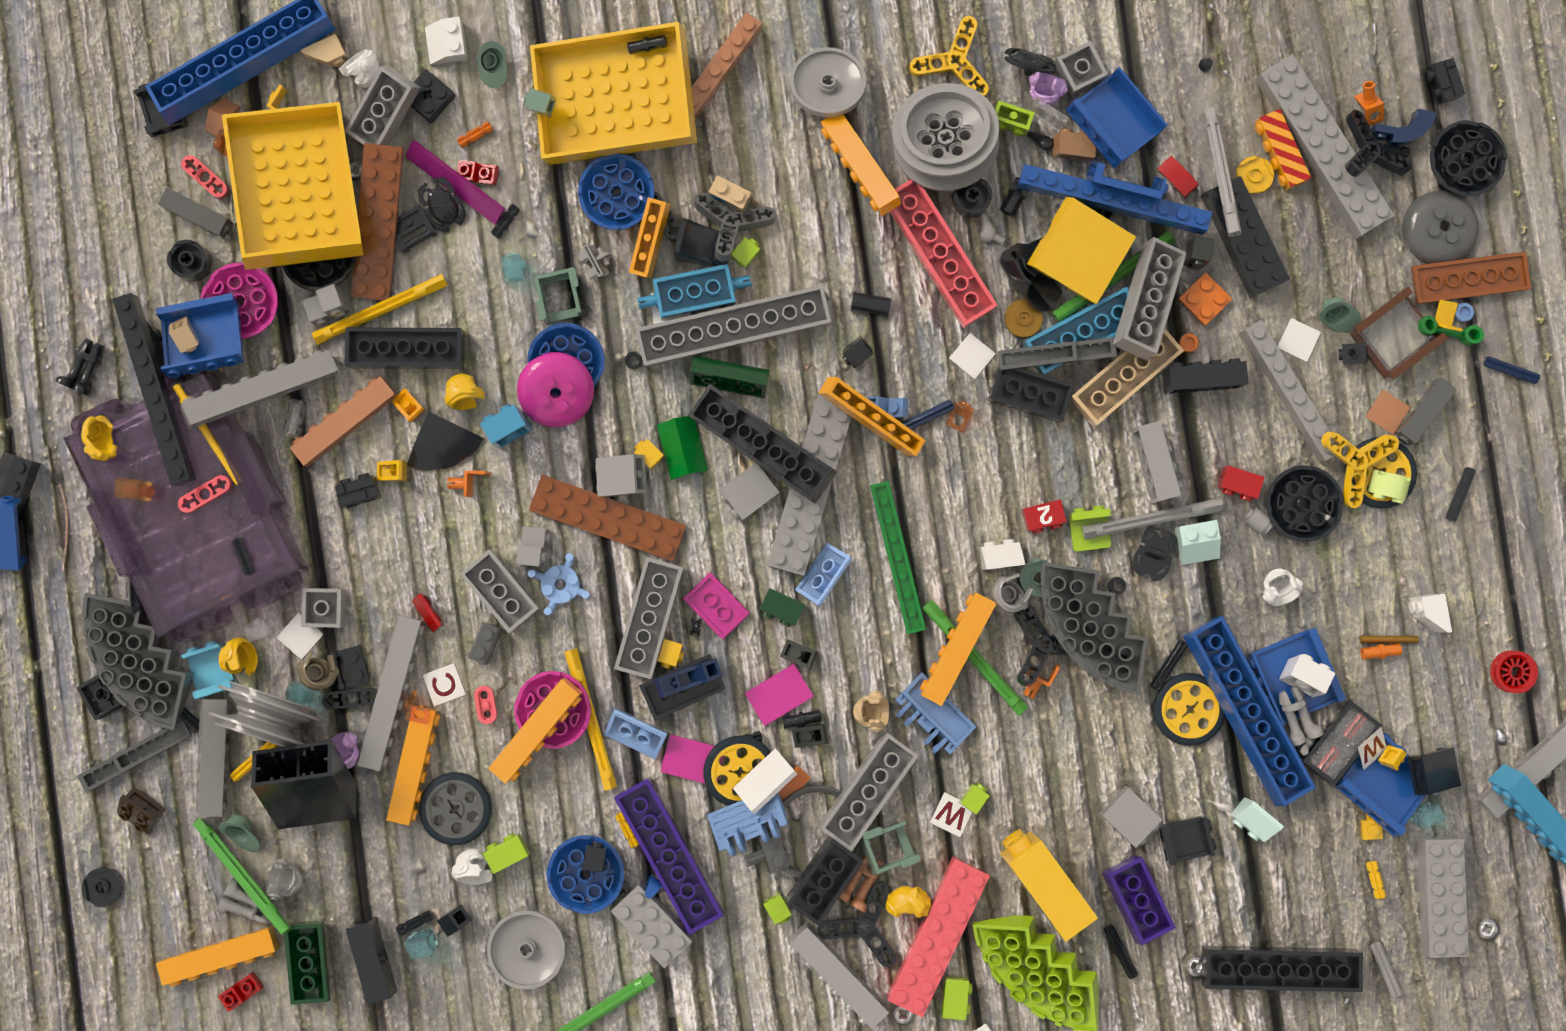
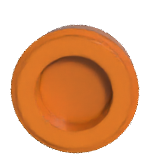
M1187 333L1179 339L1178 344L1184 350L1183 352L1191 353L1197 349L1199 341L1194 334Z

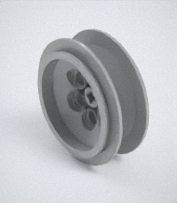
M941 83L920 89L903 102L893 121L892 136L896 161L909 179L925 188L950 191L972 185L988 173L997 158L999 151L998 116L989 100L970 87L954 83Z
M231 681L229 683L233 684L232 688L218 685V688L230 692L229 696L237 704L236 709L238 712L235 714L219 715L208 711L209 715L220 718L219 722H214L216 725L282 747L306 744L301 742L291 732V729L295 728L297 724L308 723L310 719L323 723L322 719L311 716L313 712H317L315 709Z

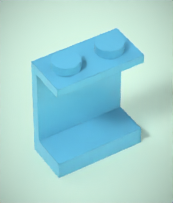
M208 642L204 648L198 649V646L187 649L186 654L181 655L182 659L187 658L190 671L193 672L192 678L196 691L192 692L194 699L225 691L218 688V685L232 688L233 684L229 682H235L233 674L222 671L218 661L221 648L224 647V643Z

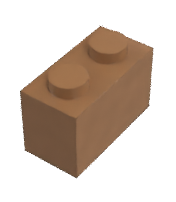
M1061 129V131L1054 134L1053 157L1085 162L1095 158L1096 146L1083 131L1076 133L1072 132V129Z

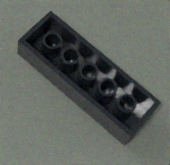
M1239 176L1232 179L1231 182L1242 231L1241 235L1228 236L1218 186L1206 191L1201 197L1207 210L1212 212L1211 218L1249 298H1253L1285 283L1290 278L1243 179Z
M345 327V366L350 369H464L465 331L462 328Z

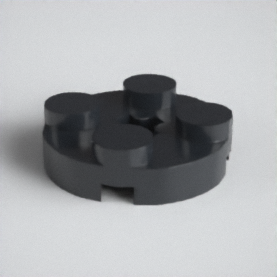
M99 867L90 871L85 880H83L82 894L87 901H90L96 907H105L113 904L122 895L123 882L116 869ZM101 882H103L107 886L105 892H103L102 889H98V886L101 885Z

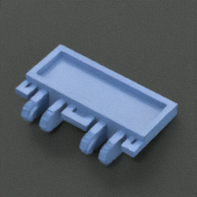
M921 672L895 699L900 706L906 700L908 701L896 713V716L898 718L903 716L905 711L911 707L915 712L905 720L904 724L908 726L921 714L922 716L916 722L927 733L935 728L923 743L925 745L929 744L938 734L942 739L933 747L932 752L935 754L948 741L949 744L944 750L950 755L976 726L947 697L943 705L940 706L920 694L922 690L919 688L923 680H928V678Z
M779 792L756 814L747 807L743 800L707 814L719 851L727 849L731 857L736 854L732 840L733 837H735L739 850L745 852L747 847L742 834H744L746 841L761 836L763 842L767 843L770 841V837L765 824H769L772 835L776 839L781 836L776 820H778L780 827L788 824L787 814Z

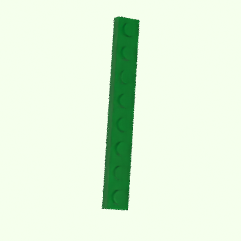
M889 481L870 485L906 633L911 634L926 630Z

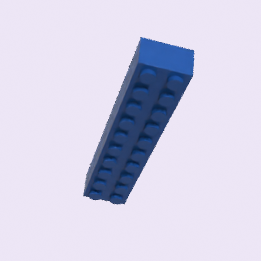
M295 0L145 87L159 113L171 125L336 29L318 0Z
M1224 617L1212 618L1184 634L1185 642L1274 806H1286L1315 789L1316 787Z

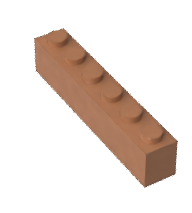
M747 12L692 85L695 120L762 31V23Z
M376 376L372 378L366 388L357 390L351 400L343 401L339 404L337 411L325 415L323 422L319 425H313L307 430L308 433L304 437L300 436L292 442L293 445L290 449L303 466L309 467L397 396L396 392L383 377Z

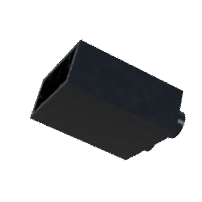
M332 740L252 751L251 788L279 830L356 819V783Z

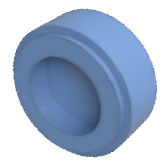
M1468 303L1459 304L1454 316L1455 320L1461 323L1471 320L1474 316L1473 307Z

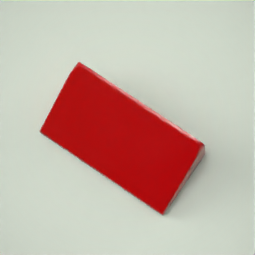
M419 593L412 600V603L431 632H435L444 626V623L425 594Z

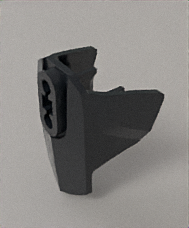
M1043 237L1029 244L1016 243L1000 255L999 262L1004 272L1035 311H1051L1061 297V290L1054 279L1027 265Z

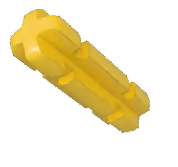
M622 812L616 814L615 818L620 823L619 826L625 838L629 840L628 844L631 848L637 847L639 843Z
M1369 861L1366 863L1367 870L1370 871L1368 874L1372 888H1374V896L1376 899L1385 898L1386 893L1385 889L1382 888L1384 885L1380 871H1378L1377 861Z

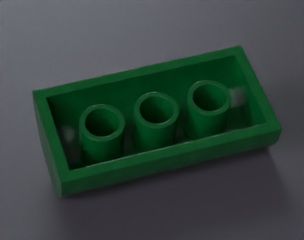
M694 355L690 369V385L707 388L711 384L721 391L765 399L770 370Z
M305 921L289 924L292 929L284 935L290 1004L329 1002L331 998L324 921Z

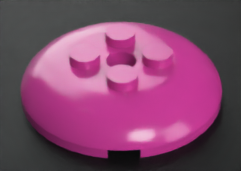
M231 263L211 274L210 279L202 289L201 299L233 293L237 301L242 297L245 299L244 304L241 307L239 306L242 339L260 334L271 324L278 309V293L274 282L267 273L260 268L245 270L243 263Z
M561 352L545 353L528 362L520 373L517 383L518 401L526 415L536 423L547 427H565L580 420L589 410L594 397L593 379L586 366L577 358ZM553 388H558L561 392L554 396L550 391Z
M559 671L542 672L528 679L520 688L514 705L515 720L520 730L561 679L567 678L583 692L580 696L582 699L575 708L572 706L568 710L569 716L564 722L559 721L555 726L557 728L556 732L550 738L547 736L543 741L545 743L543 747L548 749L562 748L579 739L585 732L591 716L590 699L583 685L571 675Z

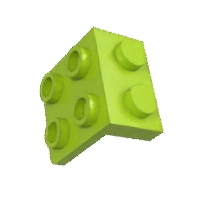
M1104 505L1094 506L1091 511H1085V508L1073 509L1074 513L1068 514L1074 551L1109 548L1111 546L1110 534L1085 540L1082 535V526L1108 522V517L1111 516L1110 508L1104 509Z

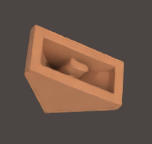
M222 98L209 108L205 131L222 140L225 136L222 115L238 113L241 107L226 98Z

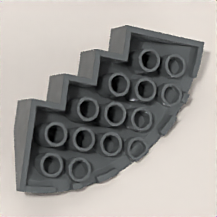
M1042 562L1041 594L1043 606L1051 629L1062 648L1077 665L1095 679L1118 690L1140 695L1148 637L1129 634L1132 615L1113 612L1116 593L1097 590L1100 571Z
M85 593L82 608V618H84L83 634L88 647L86 648L87 653L99 674L98 677L114 695V698L136 716L156 726L175 731L188 697L193 672L175 669L179 650L160 646L164 627L145 623L149 604L142 603L141 612L134 614L130 610L129 600Z

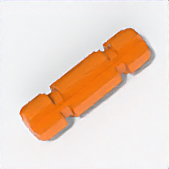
M485 122L481 124V127L478 126L467 132L465 136L458 137L459 145L464 148L469 145V142L473 143L482 138L485 133H491L493 131L491 124Z

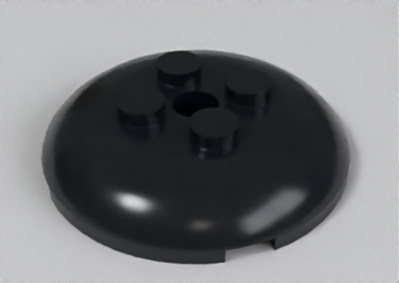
M1469 120L1455 122L1443 129L1432 144L1430 151L1432 172L1437 181L1454 194L1461 196L1483 194L1496 186L1505 172L1507 159L1505 144L1500 135L1485 123ZM1464 156L1469 158V163L1464 162Z
M357 256L282 265L287 277L296 286L308 291H316L332 284L338 286L346 280L355 266Z
M1300 465L1283 471L1274 479L1267 493L1266 509L1271 523L1283 536L1294 541L1312 542L1326 537L1337 527L1342 517L1344 499L1339 484L1328 472L1318 467ZM1301 499L1307 502L1305 509L1300 508Z

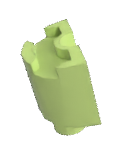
M1373 469L1368 492L1374 493L1373 497L1385 499V496L1392 497L1393 502L1403 504L1407 497L1411 478Z

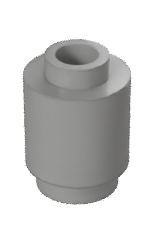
M1257 507L1254 509L1250 508L1244 515V518H1246L1245 523L1258 533L1266 534L1273 526L1268 515Z

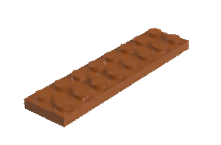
M364 143L358 208V223L363 255L357 256L353 268L351 297L386 300L391 297L404 147Z
M541 475L529 511L673 562L686 528L684 524L607 497H598L596 493L545 475Z

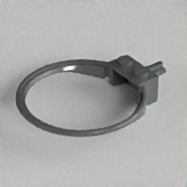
M813 785L793 792L782 803L785 809L793 800L807 793L824 792L839 797L842 791L829 786ZM770 827L767 830L770 837L769 842H763L761 836L756 837L760 850L744 856L747 867L765 861L767 870L771 874L785 870L796 878L800 877L802 872L789 865L780 838H774ZM859 841L854 854L860 858L863 848Z

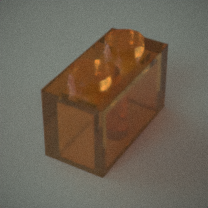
M116 478L115 498L150 502L154 495L152 482Z

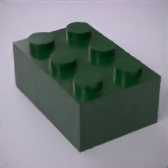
M769 588L760 610L763 611L762 615L773 619V616L781 619L779 623L790 628L791 624L796 625L805 604Z

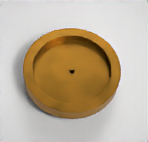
M1020 299L1013 302L1007 308L1004 315L1005 326L1014 336L1027 338L1034 335L1040 329L1043 322L1042 312L1035 311L1025 299Z

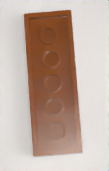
M1526 251L1411 267L1416 304L1532 289Z

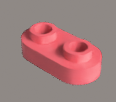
M480 686L474 692L477 717L481 723L490 724L496 720L498 715L494 691L489 686ZM484 691L488 693L486 699L482 698V692ZM487 710L491 712V717L489 718L485 716Z

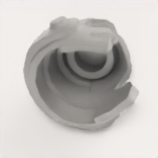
M1015 573L1008 577L1006 575L999 576L992 589L994 602L1004 612L1015 613L1028 607V600L1033 589L1028 588L1024 595V591L1014 580V578L1020 577V573Z
M281 858V860H277L271 868L266 887L268 897H271V900L281 899V897H291L297 894L303 883L301 872L296 867L290 865L287 859Z

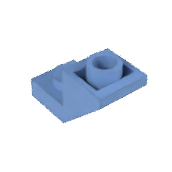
M866 397L894 418H907V398Z

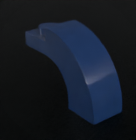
M1418 108L1412 113L1411 120L1407 126L1393 127L1376 123L1371 127V130L1378 140L1388 139L1387 144L1404 146L1414 142L1429 130L1436 118L1437 112Z
M717 658L660 677L655 679L654 682L659 697L663 698L723 677Z

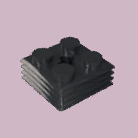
M425 69L414 81L421 89L411 107L427 121L433 123L456 95L449 87ZM431 93L432 98H426L425 95Z
M99 674L77 687L94 720H100L123 707L114 698V695L106 685L102 683L98 677ZM104 691H107V697H102Z

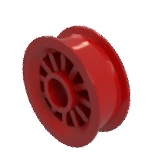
M1504 651L1492 661L1490 675L1493 683L1500 690L1509 693H1523L1531 689L1536 683L1538 668L1534 659L1527 653L1522 651ZM1513 667L1517 670V674L1514 677L1511 674Z

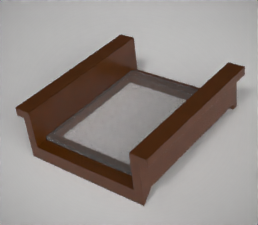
M1409 286L1354 327L1355 330L1350 333L1356 343H1367L1368 359L1384 379L1391 377L1394 380L1448 339L1444 332L1438 335L1433 333L1429 336H1424L1419 332L1418 322L1423 316L1408 297L1413 293Z

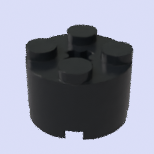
M981 178L972 185L954 190L952 195L953 206L962 217H978L989 207L992 200V189L990 184ZM969 194L976 196L975 200L968 198Z
M187 239L180 240L173 245L167 254L169 269L186 281H199L210 274L212 266L211 255L206 248L197 242Z

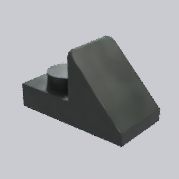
M787 639L780 657L811 670L818 652Z
M825 724L792 729L795 748L828 744Z

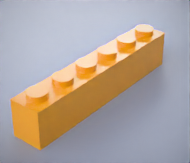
M845 116L827 117L822 120V130L820 131L825 140H830L833 152L841 156L840 161L845 169L849 168L851 171L849 174L854 183L858 182L861 187L859 189L864 197L868 196L870 199L869 204L873 211H878L882 217L900 206L899 195Z
M827 377L818 394L906 456H917L926 441L838 377Z
M974 592L973 595L969 594L965 601L967 605L965 611H960L956 618L958 622L956 628H951L946 637L949 639L947 645L941 646L937 654L940 656L937 663H932L928 671L931 675L928 680H923L919 688L922 690L920 693L922 696L940 706L943 705L997 604L977 592Z
M567 678L561 679L488 769L505 784L510 781L514 782L521 774L519 770L523 766L527 767L533 760L532 754L535 751L538 753L545 745L543 741L546 737L550 738L556 732L557 728L555 726L559 721L564 722L569 716L568 710L572 706L575 708L582 700L580 696L583 692Z
M417 705L412 708L386 821L411 825L417 819L418 810H416L417 802L420 803L423 791H420L421 784L425 783L427 777L425 767L426 764L429 765L432 754L429 753L430 746H433L435 743L436 734L433 733L435 726L438 727L440 722L439 710Z
M271 926L157 962L156 966L162 986L169 984L172 987L181 984V980L188 978V981L200 978L199 974L207 973L208 976L219 972L218 969L222 967L228 970L236 967L237 963L244 961V964L256 961L255 957L263 956V958L275 955L274 952L280 947L274 927Z

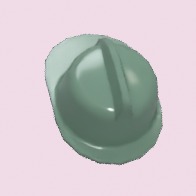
M486 42L480 47L476 58L479 75L485 85L490 88H498L505 84L507 80L506 53L498 42Z
M1333 297L1323 300L1324 304L1322 305L1319 317L1324 324L1338 332H1349L1354 330V327L1361 322L1360 312L1347 304L1342 298Z
M238 812L232 813L227 822L219 825V830L240 848L252 852L260 848L259 840L252 834V821Z

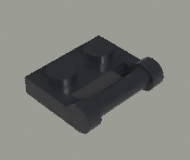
M420 204L398 217L396 241L405 254L410 251L409 249L424 240L438 235ZM423 226L427 227L428 230L406 243L404 242V237Z
M361 645L326 654L327 657L328 655H333L335 666L339 670V675L335 679L336 691L371 682ZM340 656L343 657L349 682L346 683L343 681L337 659Z

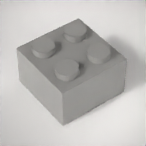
M1091 41L1057 57L1054 62L1061 79H1064L1066 84H1068L1067 88L1070 97L1101 83L1108 76Z
M302 588L301 627H345L346 589Z

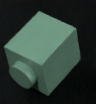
M530 88L524 97V107L529 111L551 117L557 99L550 94Z

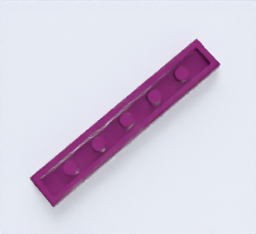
M417 141L411 142L405 155L407 159L435 179L437 177H445L453 186L454 194L492 223L497 224L505 210L502 205Z

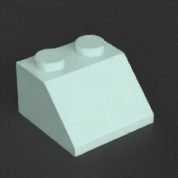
M1217 520L1175 527L1182 565L1220 558L1221 537Z
M1245 797L1230 814L1234 818L1232 822L1241 829L1245 827L1249 831L1248 835L1256 842L1258 839L1263 842L1267 841L1284 827L1256 802Z

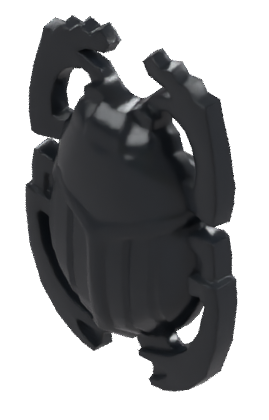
M1008 48L1005 51V54L1009 55V57L1005 56V60L1011 65L1023 68L1025 76H1030L1034 69L1037 72L1046 74L1056 72V68L1051 69L1049 67L1050 64L1053 67L1056 66L1054 60L1047 56L1019 48Z
M437 177L436 179L433 178V182L439 181L434 189H425L428 183H424L417 191L422 206L426 207L428 205L429 207L425 210L431 224L437 230L448 232L453 222L458 223V225L463 224L466 212L461 199L456 194L452 196L451 193H454L455 190L451 183L445 177ZM439 184H445L449 190L443 189ZM425 191L428 192L427 201L424 200L423 196ZM458 204H460V207H461L460 217H458V212H459ZM432 217H433L434 219H436L438 222H441V223H444V224H443V225H439L438 223H436V222L432 219Z
M1152 526L1147 528L1141 538V543H1145V546L1140 545L1136 551L1133 567L1139 576L1142 577L1143 574L1148 573L1152 577L1151 581H1160L1170 570L1172 556L1168 555L1169 553L1172 555L1175 553L1177 537L1172 532L1166 531V534L1169 536L1161 538L1158 532L1155 531L1161 530L1160 527ZM1154 533V536L1147 540L1148 535ZM1167 539L1171 541V549L1168 548ZM1138 555H1140V564L1142 568H1140L1138 563ZM1167 565L1165 571H1163L1161 574H1157V572L1163 570L1164 567Z

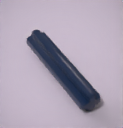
M1490 356L1486 357L1483 363L1485 367L1532 384L1538 383L1540 379V374Z
M947 400L901 423L913 430L954 410V405L952 401Z

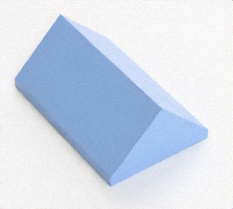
M826 543L795 590L820 607L853 558Z
M615 708L604 735L656 759L668 732Z

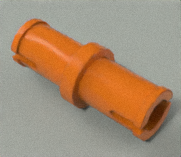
M1400 643L1392 645L1378 644L1376 647L1361 648L1360 655L1363 660L1372 658L1385 659L1388 656L1402 655V647Z

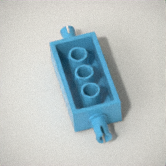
M728 264L652 279L655 289L654 295L637 297V301L640 303L638 304L639 310L656 306V308H659L660 318L666 319L736 304L735 290L752 287L750 275L732 278Z

